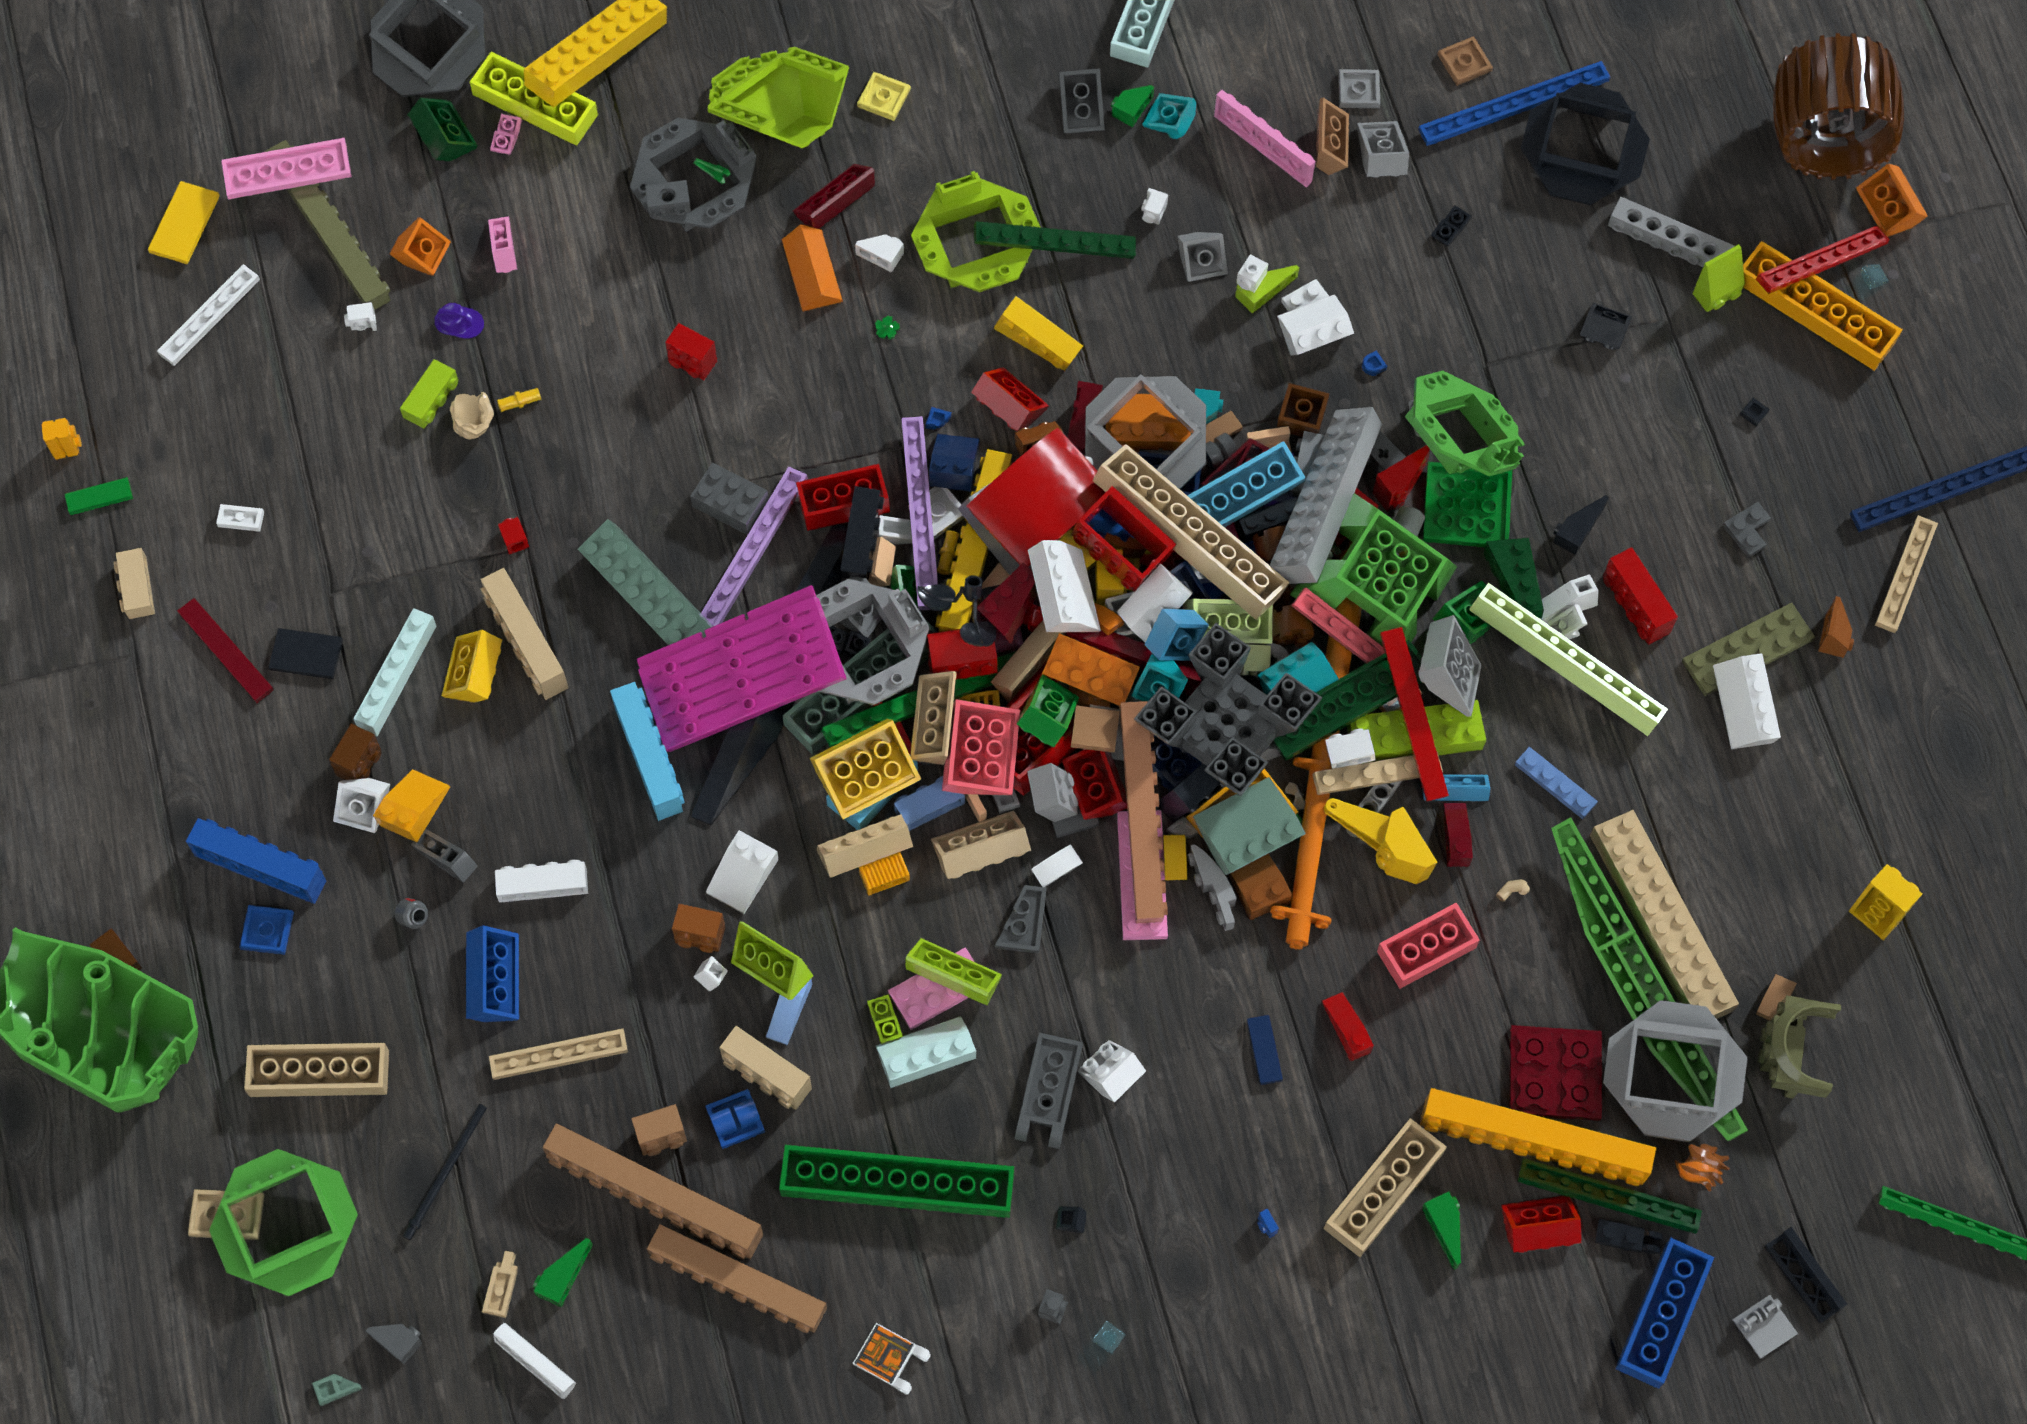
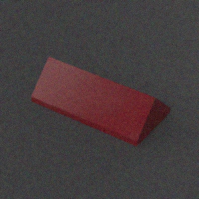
M853 164L795 208L793 213L806 226L816 229L821 228L875 186L874 169L864 165Z

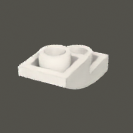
M1069 845L1031 870L1042 887H1046L1061 876L1077 868L1083 862L1072 845Z

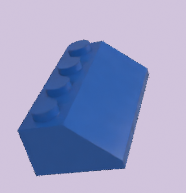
M480 926L466 932V1019L481 1022L519 1020L518 933L488 926Z

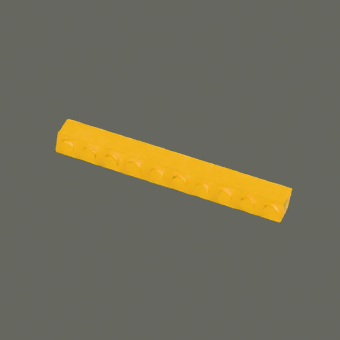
M987 449L986 456L981 457L979 469H982L981 474H977L974 486L977 489L972 491L971 495L990 484L1012 463V454ZM968 521L967 525L962 526L960 538H962V543H958L955 556H958L957 561H953L950 573L953 574L952 579H948L946 583L947 586L955 591L956 595L960 591V587H964L965 579L968 576L975 575L981 578L989 550ZM962 594L956 603H952L951 609L943 611L942 615L938 614L935 627L939 628V632L961 629L964 624L970 621L973 602L967 601Z

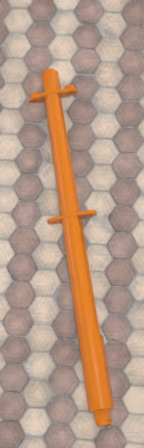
M1349 539L1346 545V550L1340 552L1339 560H1342L1345 553L1352 544V541H1350ZM1346 597L1335 610L1359 628L1362 608ZM1328 634L1325 657L1340 679L1349 674L1352 652ZM1340 730L1337 731V732H1335V733L1332 734V735L1339 734V733H1340ZM1330 736L1313 745L1311 759L1302 757L1293 759L1294 766L1309 770L1302 827L1306 834L1300 836L1291 908L1272 906L1270 910L1272 917L1275 919L1289 918L1286 943L1290 944V947L1293 949H1303L1304 946L1308 945L1311 923L1315 924L1317 928L1327 929L1332 920L1328 916L1311 912L1326 821L1324 806L1330 796V793L1317 795L1312 774L1317 771L1332 769L1325 741Z

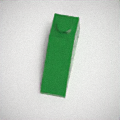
M1446 1192L1425 1202L1422 1210L1451 1266L1455 1270L1461 1264L1460 1212L1458 1210L1460 1205L1455 1196L1452 1197L1449 1192Z
M588 1238L584 1239L545 1269L542 1276H537L533 1284V1288H535L534 1293L537 1297L562 1307L593 1246L591 1240Z

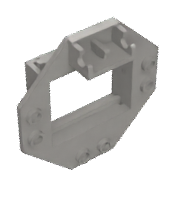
M1140 374L1138 377L1115 378L1086 407L1085 456L1092 458L1093 466L1098 471L1106 460L1123 447L1103 426L1144 387L1192 433L1156 469L1177 488L1181 489L1206 464V404L1176 376L1144 377Z
M847 579L816 595L820 600L829 627L874 604L906 657L903 661L857 685L853 683L842 665L847 679L824 688L819 692L843 697L847 700L848 704L859 701L875 705L913 685L929 632V626L906 589L900 592L899 589L892 590Z
M1660 1000L1609 1038L1603 1084L1644 1136L1690 1142L1742 1103L1747 1056L1706 1006ZM1637 1036L1720 1047L1713 1107L1630 1096Z

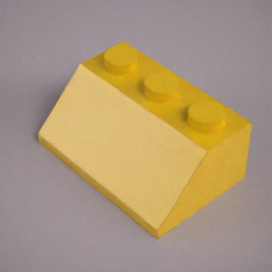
M484 630L457 636L441 696L469 702H479L488 699L491 693L492 680L496 673L497 660L501 653L502 639Z

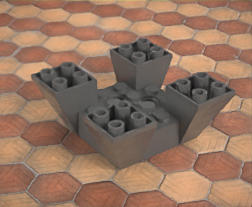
M1215 623L1189 653V658L1202 683L1185 703L1161 686L1137 714L1134 721L1169 746L1183 748L1207 766L1205 772L1241 797L1268 765V762L1260 757L1261 754L1275 738L1295 732L1322 700V697L1287 672L1268 695L1258 690L1240 677L1251 647ZM1242 706L1244 709H1237L1236 707ZM1206 710H1213L1214 712L1207 713ZM1229 722L1231 725H1224L1223 723ZM1244 734H1245V735H1248L1249 737H1248V738H1242L1241 735H1244ZM1211 738H1216V739H1218V741H1214V742H1213V741H1210L1209 739H1211Z

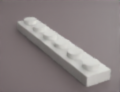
M243 264L157 350L158 354L175 366L260 280L259 276Z

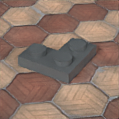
M1757 502L1725 521L1722 526L1746 557L1750 558L1766 547L1767 544L1756 532V529L1769 522L1771 517Z

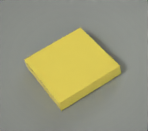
M873 72L857 102V107L894 121L911 89L910 85Z

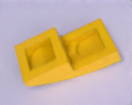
M1163 835L1165 880H1187L1185 835Z

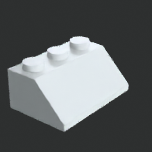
M1335 294L1277 316L1290 355H1299L1354 334L1348 313Z
M1160 563L1120 607L1117 613L1128 627L1146 643L1161 610L1179 609L1193 592Z

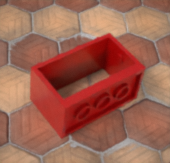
M1113 486L1078 520L1071 533L1073 540L1079 546H1084L1094 560H1099L1105 566L1108 573L1117 576L1121 580V584L1133 592L1140 587L1160 563L1163 564L1169 558L1176 546V543ZM1102 509L1157 558L1148 565L1149 567L1143 573L1088 525Z

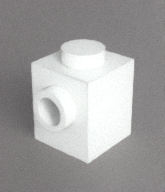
M1250 254L1238 272L1237 284L1244 290H1250L1255 293L1267 275L1268 263Z

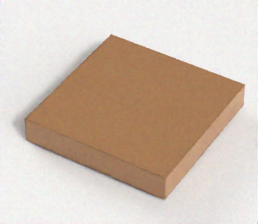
M1474 36L1438 51L1440 60L1456 86L1489 73L1493 69Z
M1076 706L1071 747L1115 753L1120 711Z

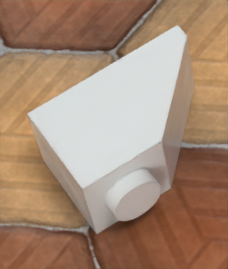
M886 234L860 240L855 244L856 255L891 273L904 254V243L898 238L890 237Z

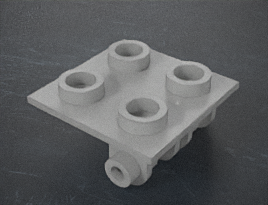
M1771 1295L1733 1319L1760 1359L1798 1334L1781 1311V1302L1777 1298L1773 1300Z

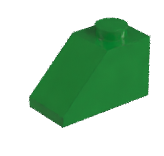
M1149 85L1122 91L1120 96H1116L1112 101V117L1133 127L1153 99L1154 87Z

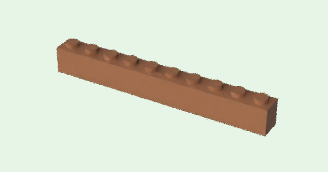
M1147 701L1124 702L1120 704L1136 924L1163 922L1164 915H1168L1167 902H1163L1162 894L1166 893L1165 880H1161V872H1164V859L1159 858V850H1162V837H1158L1157 828H1161L1160 815H1156V807H1159L1158 793L1154 794V785H1157V772H1153L1152 764H1156L1155 750L1151 751L1154 734L1134 721V718L1147 704Z

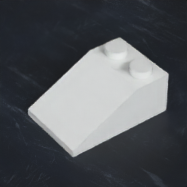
M739 830L727 848L706 890V894L745 914L778 861L777 851Z

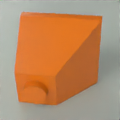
M419 217L398 237L390 255L404 266L432 276L435 274L451 241Z

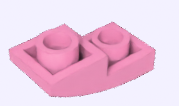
M501 114L498 129L494 132L490 151L511 155L520 131L521 118Z

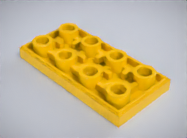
M180 181L148 248L149 253L188 264L220 197L219 192Z

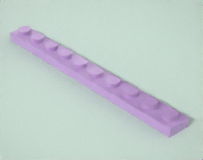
M923 416L902 418L916 591L917 586L938 584ZM917 593L918 609L929 610V608L921 602Z
M791 467L787 468L701 612L712 626H716L724 621L798 496L796 482L807 480V474Z

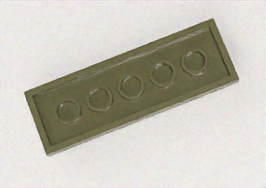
M1790 603L1684 657L1682 663L1703 695L1707 696L1718 690L1713 665L1741 656L1761 653L1764 664L1767 665L1814 641L1815 636L1793 603Z

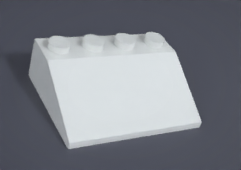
M1042 540L1030 548L1028 554L1046 632L1101 631L1082 549L1062 541Z

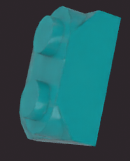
M1159 93L1143 122V126L1166 132L1173 139L1181 138L1186 134L1196 115L1197 103L1194 98Z

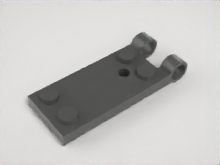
M1039 1033L1015 1140L1026 1142L1030 1123L1051 1127L1048 1147L1060 1149L1083 1042ZM1043 1100H1049L1051 1102L1050 1106L1044 1107L1042 1105Z

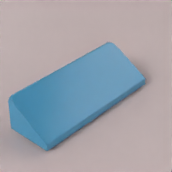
M1443 774L1449 796L1432 801H1488L1490 796L1488 775Z

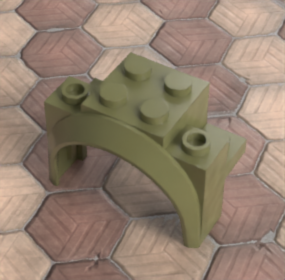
M1788 995L1785 996L1782 1002H1778L1777 1015H1774L1770 1022L1767 1021L1766 1027L1761 1030L1760 1041H1763V1049L1759 1050L1757 1059L1758 1063H1761L1760 1071L1769 1072V1080H1772L1771 1088L1785 1090L1784 1097L1792 1099L1798 1093L1824 1098L1829 1095L1833 1084L1812 1078L1801 1071L1806 1028L1803 1027V1020H1806L1807 1016L1835 1019L1836 1014L1841 1011V1005Z

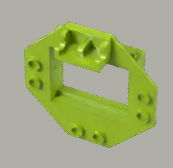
M975 171L971 172V175L944 184L936 183L935 190L911 234L925 271L947 279L951 288L962 285L977 292L1018 280L1026 263H1028L1033 249L1011 248L952 268L935 228L1000 207L1007 224L1040 227L1027 196L983 180Z

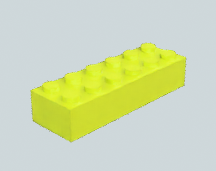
M490 52L470 81L474 96L576 146L598 116L596 102L576 92L555 107H552L524 86V67L493 52Z

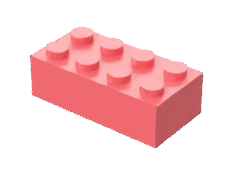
M1455 903L1381 942L1377 953L1399 989L1476 949L1480 939L1458 904Z

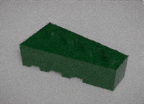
M1529 538L1486 541L1484 557L1489 562L1494 577H1497L1502 592L1542 620L1544 607Z

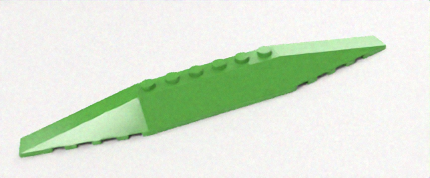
M1572 818L1552 827L1551 829L1585 935L1632 1019L1634 1020L1660 1000L1675 1002ZM1643 1037L1651 1053L1696 1105L1713 1107L1717 1075L1701 1046L1694 1043ZM1736 1108L1713 1124L1727 1141L1748 1131Z

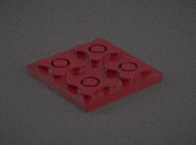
M1511 1025L1509 1109L1539 1117L1600 1121L1602 1119V1031Z

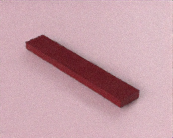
M195 598L177 610L183 620L256 703L274 691L268 681Z

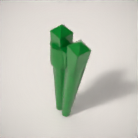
M698 158L694 161L696 166L720 184L725 183L723 175L726 177L731 175L728 169L720 165H714Z

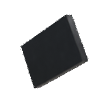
M278 628L269 670L334 679L343 638Z

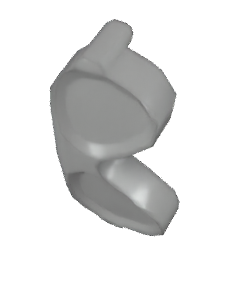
M1289 782L1285 792L1295 795L1293 806L1297 810H1304V794L1300 792L1297 784Z

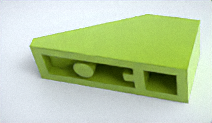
M1294 265L1268 271L1255 293L1250 290H1244L1238 284L1236 287V298L1251 313H1254L1298 278L1299 267Z

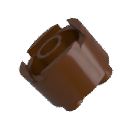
M1287 525L1264 530V535L1260 537L1258 533L1252 536L1256 555L1269 566Z
M1291 605L1282 607L1283 611L1276 613V609L1273 610L1272 642L1282 647L1295 644V647L1307 645V641L1314 636L1313 622Z

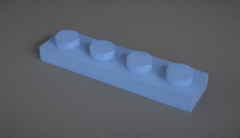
M1528 747L1515 762L1516 767L1581 819H1584L1598 802L1532 748Z

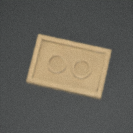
M194 1190L188 1229L189 1237L212 1238L209 1229L225 1191ZM264 1193L256 1194L231 1206L244 1239L259 1240Z

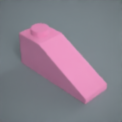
M509 216L488 220L496 272L508 273L512 270H517Z

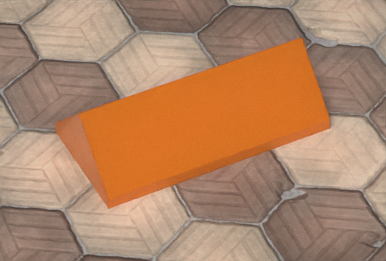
M800 224L782 239L802 312L842 302L822 230Z

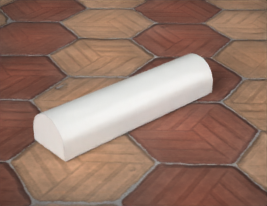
M506 1323L502 1324L493 1333L494 1342L560 1398L565 1399L572 1391L576 1382Z

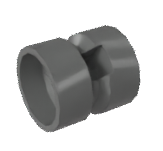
M1227 433L1214 438V442L1209 441L1206 443L1205 465L1212 471L1220 466L1237 449L1234 441Z

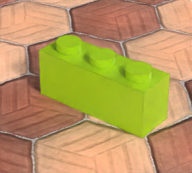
M434 359L400 407L403 418L425 429L427 424L434 420L438 408L445 404L449 392L456 388L458 384L456 370Z

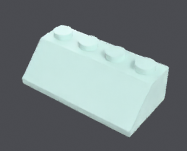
M961 1016L876 1045L890 1088L976 1059V1049Z

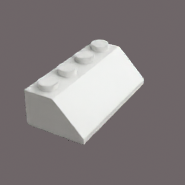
M1762 653L1741 656L1713 665L1731 749L1771 744L1781 738Z

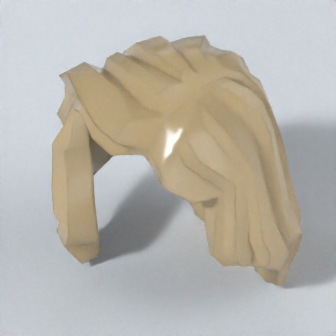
M481 392V395L477 397L468 394L456 395L455 400L450 406L453 429L465 439H476L483 435L494 415L488 395L484 392Z

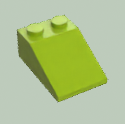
M1739 244L1706 262L1703 266L1693 295L1706 312L1712 309L1717 310L1730 299L1733 301L1742 294L1741 291L1745 281L1742 250Z

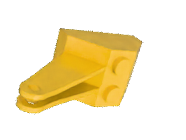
M1331 798L1326 802L1324 806L1325 814L1377 851L1375 856L1379 868L1385 871L1386 875L1414 884L1421 883L1429 878L1437 861L1404 807L1393 811L1389 817L1335 798Z

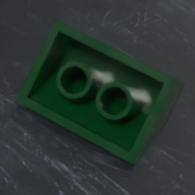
M420 98L408 113L413 126L417 129L422 141L426 144L431 152V156L435 160L452 161L478 147L449 100Z

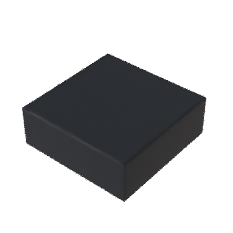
M1753 397L1739 415L1757 427L1769 413L1770 409Z

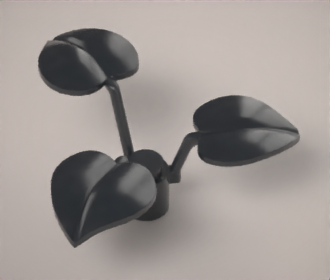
M971 575L965 579L964 587H960L957 595L947 585L917 586V593L921 602L934 611H947L951 609L952 603H956L963 594L967 601L973 602V623H966L961 627L960 636L962 640L970 645L987 647L994 643L996 639L995 627L987 621L977 622V600L982 603L999 585L982 589V579Z

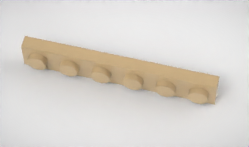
M1919 515L1917 516L1875 626L1896 633L1938 523Z
M1414 755L1317 771L1312 774L1317 795L1420 778Z
M618 1029L489 1056L492 1078L497 1080L627 1053L628 1049L624 1029Z

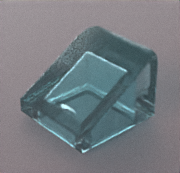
M1879 264L1865 265L1860 272L1869 289L1889 282Z

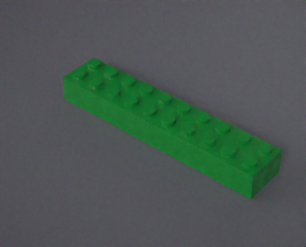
M785 1145L779 1190L783 1197L1010 1218L1014 1166Z

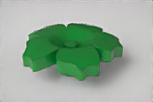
M887 315L883 318V322L880 320L875 322L876 335L879 338L885 339L887 336L888 339H893L897 335L896 331L900 330V324L893 321L892 316Z

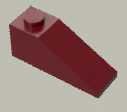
M1444 803L1447 867H1469L1473 859L1466 803Z

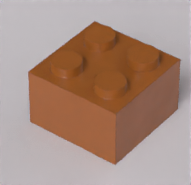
M679 904L672 926L675 943L684 948L698 947L706 953L719 952L725 931L723 913Z

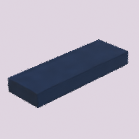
M1269 1015L1248 1018L1247 1026L1260 1085L1282 1082L1283 1077Z

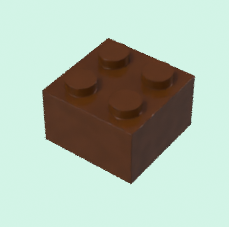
M1289 383L1278 418L1277 428L1289 426L1290 434L1303 437L1304 431L1319 434L1328 404L1329 393Z
M351 723L329 762L336 776L344 780L365 779L369 777L370 768L373 763H377L380 759L381 748L373 733Z

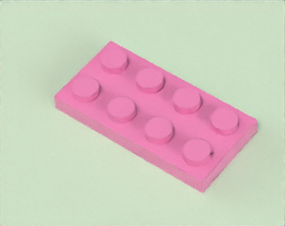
M966 947L955 953L974 962ZM918 974L888 990L889 996L910 1030L969 998Z

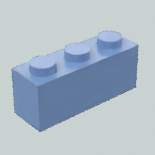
M941 776L935 783L929 786L923 785L909 796L907 794L900 796L894 802V811L897 815H902L910 831L965 804V795L942 791L943 776Z

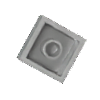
M1052 763L1027 771L1036 813L1053 822L1078 814V800L1073 792L1074 780L1070 773Z

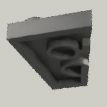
M1024 885L1013 907V911L995 944V949L1039 953L1046 887Z

